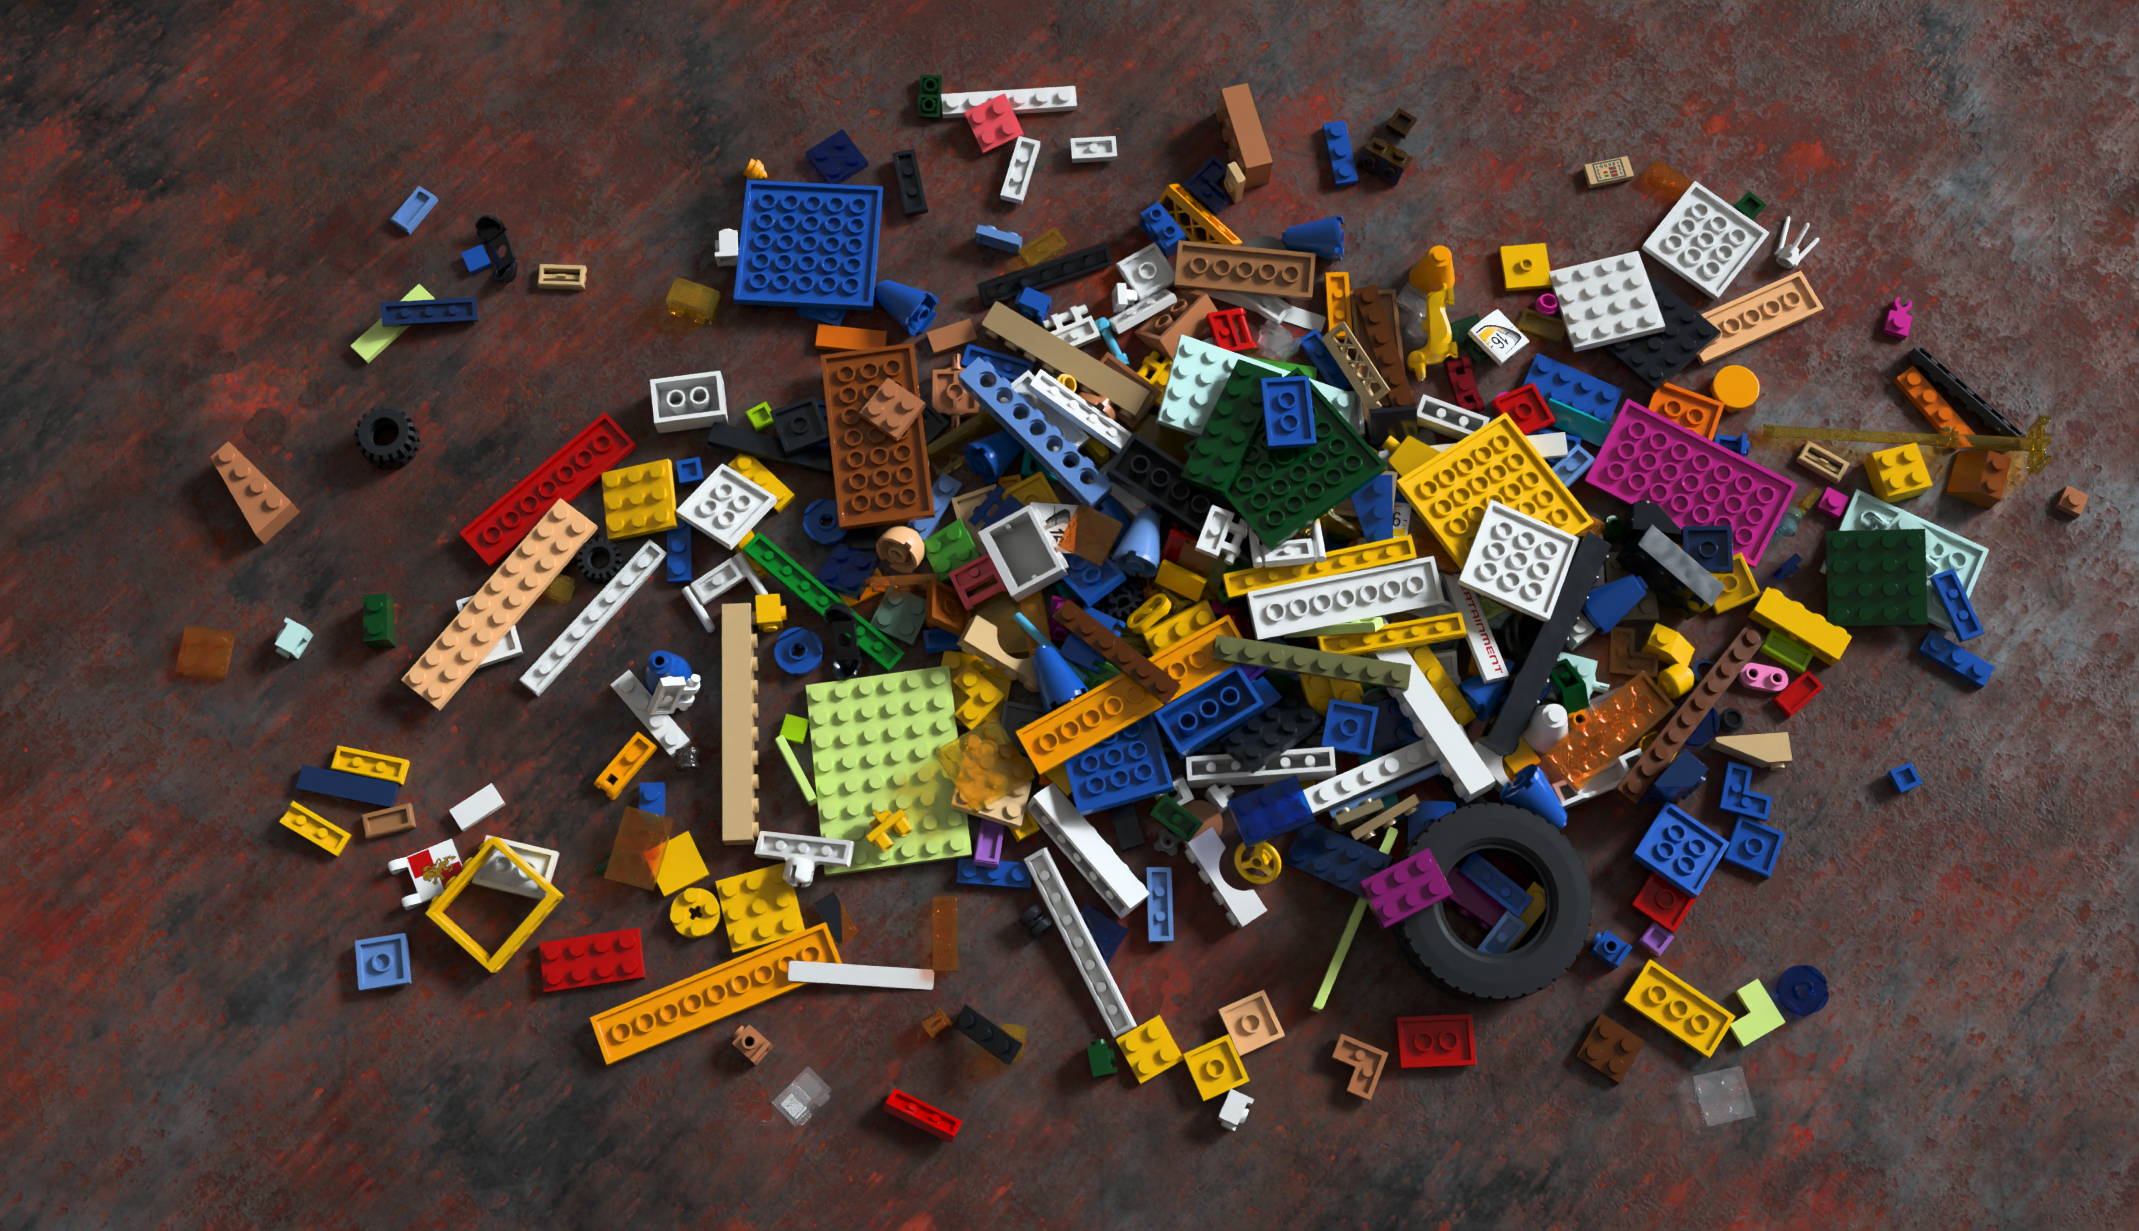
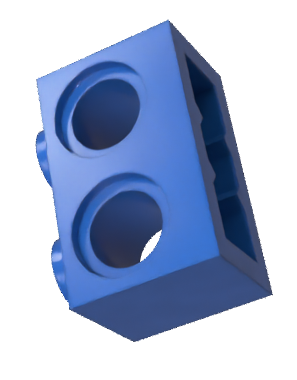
M1156 202L1140 213L1139 226L1150 240L1157 244L1165 258L1167 259L1177 252L1178 240L1185 241L1186 234L1160 202Z

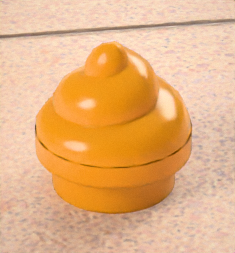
M751 158L744 169L743 175L747 177V180L766 179L767 173L764 170V165L760 160L757 159L755 161Z

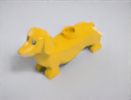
M1445 283L1442 284L1440 290L1430 292L1426 296L1427 318L1422 319L1423 333L1428 332L1426 346L1413 351L1407 358L1408 368L1415 371L1418 382H1422L1425 379L1427 365L1440 364L1448 356L1458 359L1456 342H1451L1452 332L1445 312L1446 303H1449L1450 306H1455L1453 288L1446 289Z

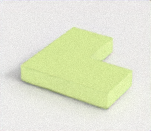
M1759 979L1735 991L1748 1012L1747 1015L1733 1022L1729 1027L1741 1048L1785 1023V1020Z

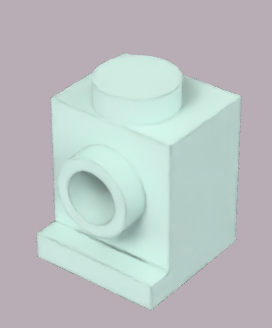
M286 617L284 622L287 625L276 637L275 645L278 648L275 652L287 659L290 655L299 659L313 634L306 627Z

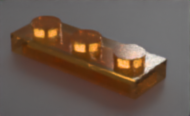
M939 573L868 577L864 579V588H872V592H885L886 587H895V591L910 590L909 586H918V590H927V583L930 580L935 579L940 582Z
M957 896L933 897V972H958Z

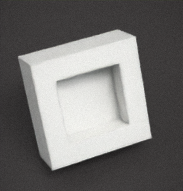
M1117 283L1112 291L1113 314L1123 312L1126 307H1132L1134 301H1137V292L1127 290L1126 283Z
M1214 784L1207 789L1204 796L1221 814L1227 810L1230 804L1228 799L1235 791L1229 784L1221 789Z

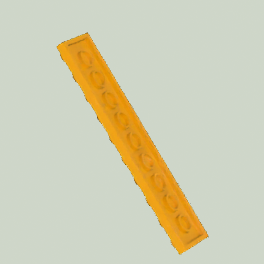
M1229 614L1148 659L1181 684V688L1166 705L1236 665L1213 660L1216 635L1243 638ZM1121 673L1016 731V735L1039 776L1166 705L1162 704Z
M826 922L590 1017L606 1065H612L812 983L789 981L790 961L842 964Z

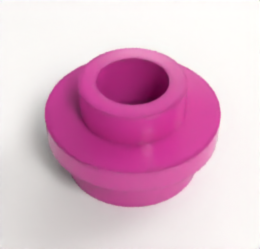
M1543 294L1537 299L1535 304L1538 312L1547 316L1554 315L1559 308L1558 300L1552 294Z

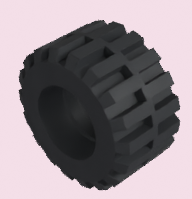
M385 405L380 406L378 410L374 407L370 409L371 413L368 415L364 413L362 415L363 421L358 420L356 424L359 429H355L354 435L357 437L355 438V443L366 460L371 465L374 464L376 468L381 469L383 466L385 470H391V467H394L396 470L400 468V464L404 463L405 466L409 464L408 459H414L416 456L414 451H419L420 445L418 442H420V436L417 427L408 414L399 408L397 410L395 406L391 405L388 409ZM387 430L399 431L398 437L390 445H376L378 437Z

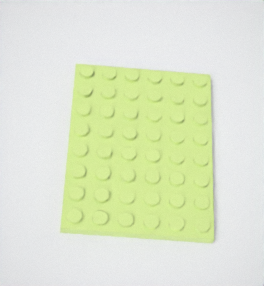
M950 666L806 685L821 837L849 840L855 844L850 867L824 865L825 875L832 876L972 856L968 814L949 808L961 763L957 722L954 716L955 705ZM876 809L882 814L885 810L889 809L893 815L902 809L908 817L907 821L912 832L904 838H901L896 830L891 832L887 836L894 845L887 852L883 853L876 845L872 846L866 835L874 830L869 825L876 818L872 812Z

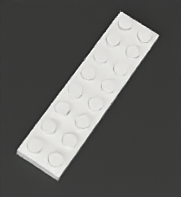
M1434 556L1250 591L1246 594L1256 641L1445 603Z

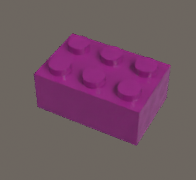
M1429 848L1361 881L1359 884L1382 931L1453 894Z

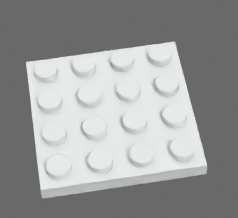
M1694 181L1641 249L1717 301L1767 238L1769 232Z
M1638 251L1549 272L1552 289L1558 300L1559 310L1574 352L1665 331V323Z
M1490 500L1457 584L1541 621L1548 622L1580 538Z

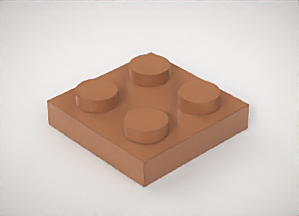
M887 378L859 414L867 422L898 441L923 411L926 404Z

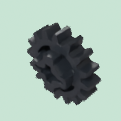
M1125 574L1127 580L1093 604L1096 610L1123 621L1124 617L1128 619L1134 611L1144 604L1145 595L1141 583L1137 584L1134 577L1129 580L1127 574Z

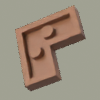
M1340 1034L1331 1058L1354 1067L1346 1092L1370 1101L1388 1053Z

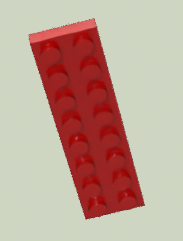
M604 412L461 530L459 534L490 568H493L518 547L560 498L570 504L600 479L604 472H608L636 449V444Z

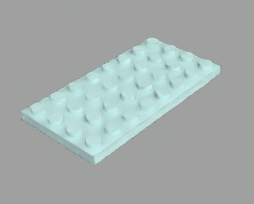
M1181 334L1177 342L1156 423L1196 437L1201 435L1238 359L1281 373L1282 377L1290 372ZM1309 378L1349 423L1356 394Z

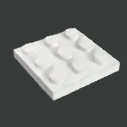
M722 463L676 510V514L682 520L732 550L777 503V498Z

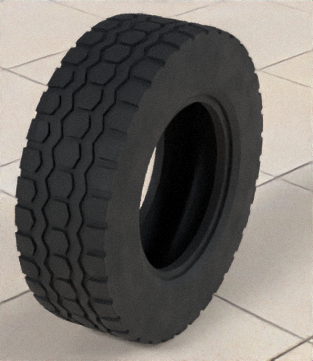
M1480 803L1467 807L1464 806L1443 815L1429 824L1408 844L1398 863L1429 848L1446 879L1452 867L1460 859L1470 856L1474 851L1478 854L1495 855L1517 866L1527 877L1530 884L1536 881L1544 887L1546 895V908L1533 924L1527 938L1516 949L1504 954L1481 952L1460 940L1446 920L1442 901L1393 925V933L1397 943L1401 946L1400 949L1405 958H1408L1409 964L1428 983H1432L1434 987L1448 993V995L1459 999L1462 998L1466 1001L1500 1003L1526 997L1543 990L1558 980L1575 962V958L1579 956L1584 946L1583 942H1586L1590 930L1588 926L1591 925L1592 912L1590 910L1593 908L1592 895H1590L1592 890L1590 880L1586 878L1588 873L1584 863H1581L1579 860L1581 858L1575 847L1572 848L1570 846L1572 843L1564 834L1561 835L1559 833L1560 830L1552 823L1548 824L1547 820L1541 816L1533 815L1531 811L1520 807L1516 808L1513 805Z

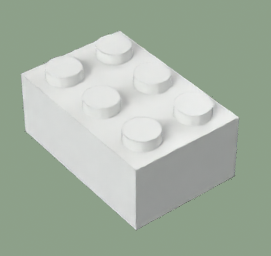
M721 371L650 380L654 424L658 433L712 427L714 422L728 425L724 381Z

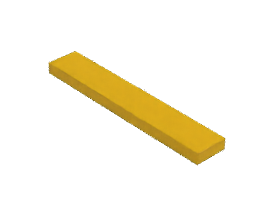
M1458 612L1387 624L1376 632L1317 636V642L1320 651L1359 656L1465 638L1467 633L1462 613Z

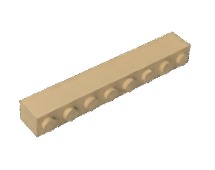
M998 301L994 303L982 322V326L987 330L985 334L994 340L1001 338L1006 341L1004 343L1005 346L1015 352L1017 349L1023 351L1025 358L1033 363L1038 360L1043 363L1042 367L1052 374L1056 371L1061 375L1072 376L1076 383L1082 386L1081 391L1097 396L1104 395L1110 400L1111 407L1114 405L1121 409L1119 413L1130 420L1132 417L1140 420L1154 398L1153 394L1146 388Z

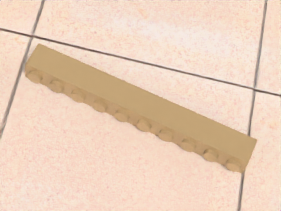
M751 603L722 604V841L725 846L755 844V837H759V823L755 822V813H759V799L755 798V789H759V776L754 774V765L759 764L758 750L754 751V742L759 739L758 727H754V718H758V703H754V695L758 694V680H754V671H758V658L754 657V648H758V636L754 634V625H757V617Z

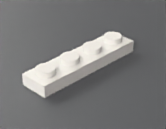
M630 670L611 684L615 692L672 758L691 743L689 738L668 714L650 715L648 706L652 695Z

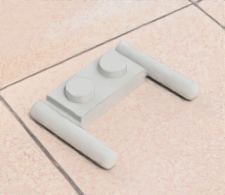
M1319 519L1311 523L1313 541H1311V538L1287 540L1272 552L1264 544L1260 545L1259 538L1249 526L1247 527L1254 568H1261L1263 565L1267 568L1311 564L1314 561L1322 563L1326 561Z
M742 552L737 553L733 558L728 559L691 583L690 586L682 589V593L709 633L715 631L716 627L703 608V605L708 604L745 580L746 577L758 595L768 594Z

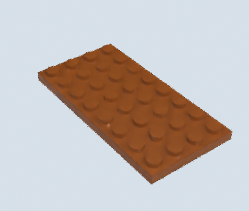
M913 343L820 355L840 530L935 518L922 412L898 441L867 422L859 414L887 378L920 399Z

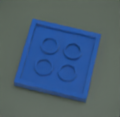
M1667 801L1631 857L1694 900L1699 895L1730 843Z

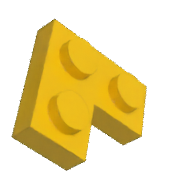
M970 664L953 680V684L969 697L954 716L968 730L973 732L1005 699V695Z

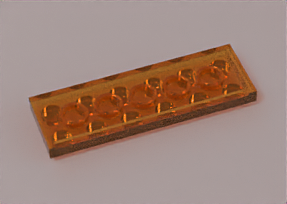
M1642 670L1543 756L1572 790L1577 793L1669 713L1675 705Z

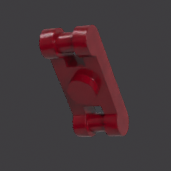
M1463 356L1456 361L1452 359L1444 361V368L1457 407L1469 411H1484V402L1480 397L1471 370L1469 357ZM1462 369L1463 374L1456 375L1455 370ZM1471 398L1472 402L1467 403L1465 399Z

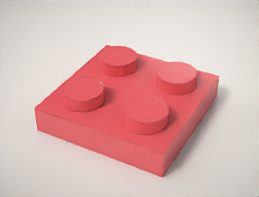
M1005 93L964 112L983 154L1016 140L1019 136H1024Z

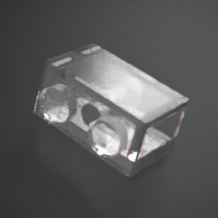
M808 1066L772 1104L794 1127L798 1124L803 1126L812 1117L810 1112L817 1105L821 1107L829 1100L831 1089Z

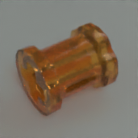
M940 1006L937 1008V1012L929 1018L919 1021L932 1040L946 1026L950 1027L953 1025ZM939 1019H941V1021H940L939 1023H937L935 1026L931 1027L932 1024H934L936 1021H938Z

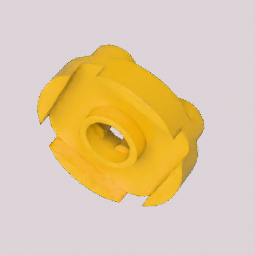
M688 888L674 900L671 906L670 919L681 935L697 939L708 936L716 930L721 920L720 906L715 896L709 891L701 888ZM697 907L701 908V918L695 917L694 920L691 919L692 914L690 910Z

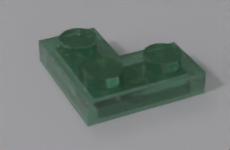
M1478 314L1449 323L1452 332L1451 342H1456L1457 347L1465 345L1473 364L1491 358L1468 335L1470 329L1481 321Z

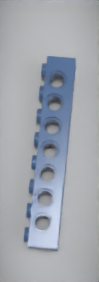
M978 357L958 375L959 385L1090 512L1111 494L1112 481L1105 473L1100 474L1095 469L1094 463L1088 457H1083L1072 441H1066L1055 425L1052 424L1050 426L1044 420L1045 417L1037 408L1033 409L1022 393L1019 392L1017 394L1005 377H1000L995 373V368L990 362H984ZM983 382H990L993 385L991 387L986 388L983 387L981 384ZM1004 397L1007 398L1009 402L1002 404L997 400L999 398ZM1021 413L1024 414L1026 417L1024 419L1019 420L1016 419L1014 415ZM1038 429L1042 431V434L1035 436L1031 434V431ZM1055 445L1059 450L1051 452L1047 447ZM1071 461L1075 463L1076 466L1073 468H1067L1064 465V463ZM1087 477L1090 478L1093 482L1090 484H1084L1080 480L1082 478Z

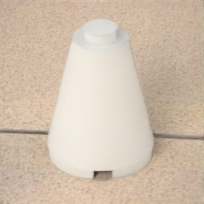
M1558 704L1537 706L1531 713L1529 726L1522 732L1521 736L1532 750L1542 754L1553 753L1563 746L1568 736L1566 710Z

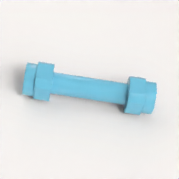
M1106 317L1096 320V327L1100 335L1103 336L1112 355L1129 367L1130 363L1126 354H1122L1110 331L1111 325Z

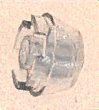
M1267 319L1265 324L1260 326L1257 346L1263 350L1262 355L1274 361L1276 358L1285 363L1300 351L1299 347L1303 340L1299 337H1293V334L1288 329Z

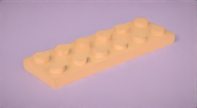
M1801 271L1701 314L1721 331V336L1699 354L1697 359L1701 365H1704L1819 314L1824 308Z

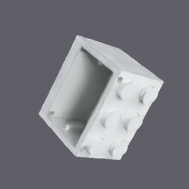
M1030 505L978 532L1011 597L1017 602L1068 575L1065 569L1069 566L1060 551L1056 553L1054 548L1058 545L1049 530L1045 531L1043 528L1047 524L1038 509L1033 510Z

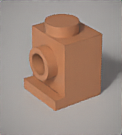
M750 1024L746 1028L741 1026L733 1035L735 1041L732 1044L756 1066L774 1047ZM753 1038L754 1044L750 1047L746 1046V1040Z

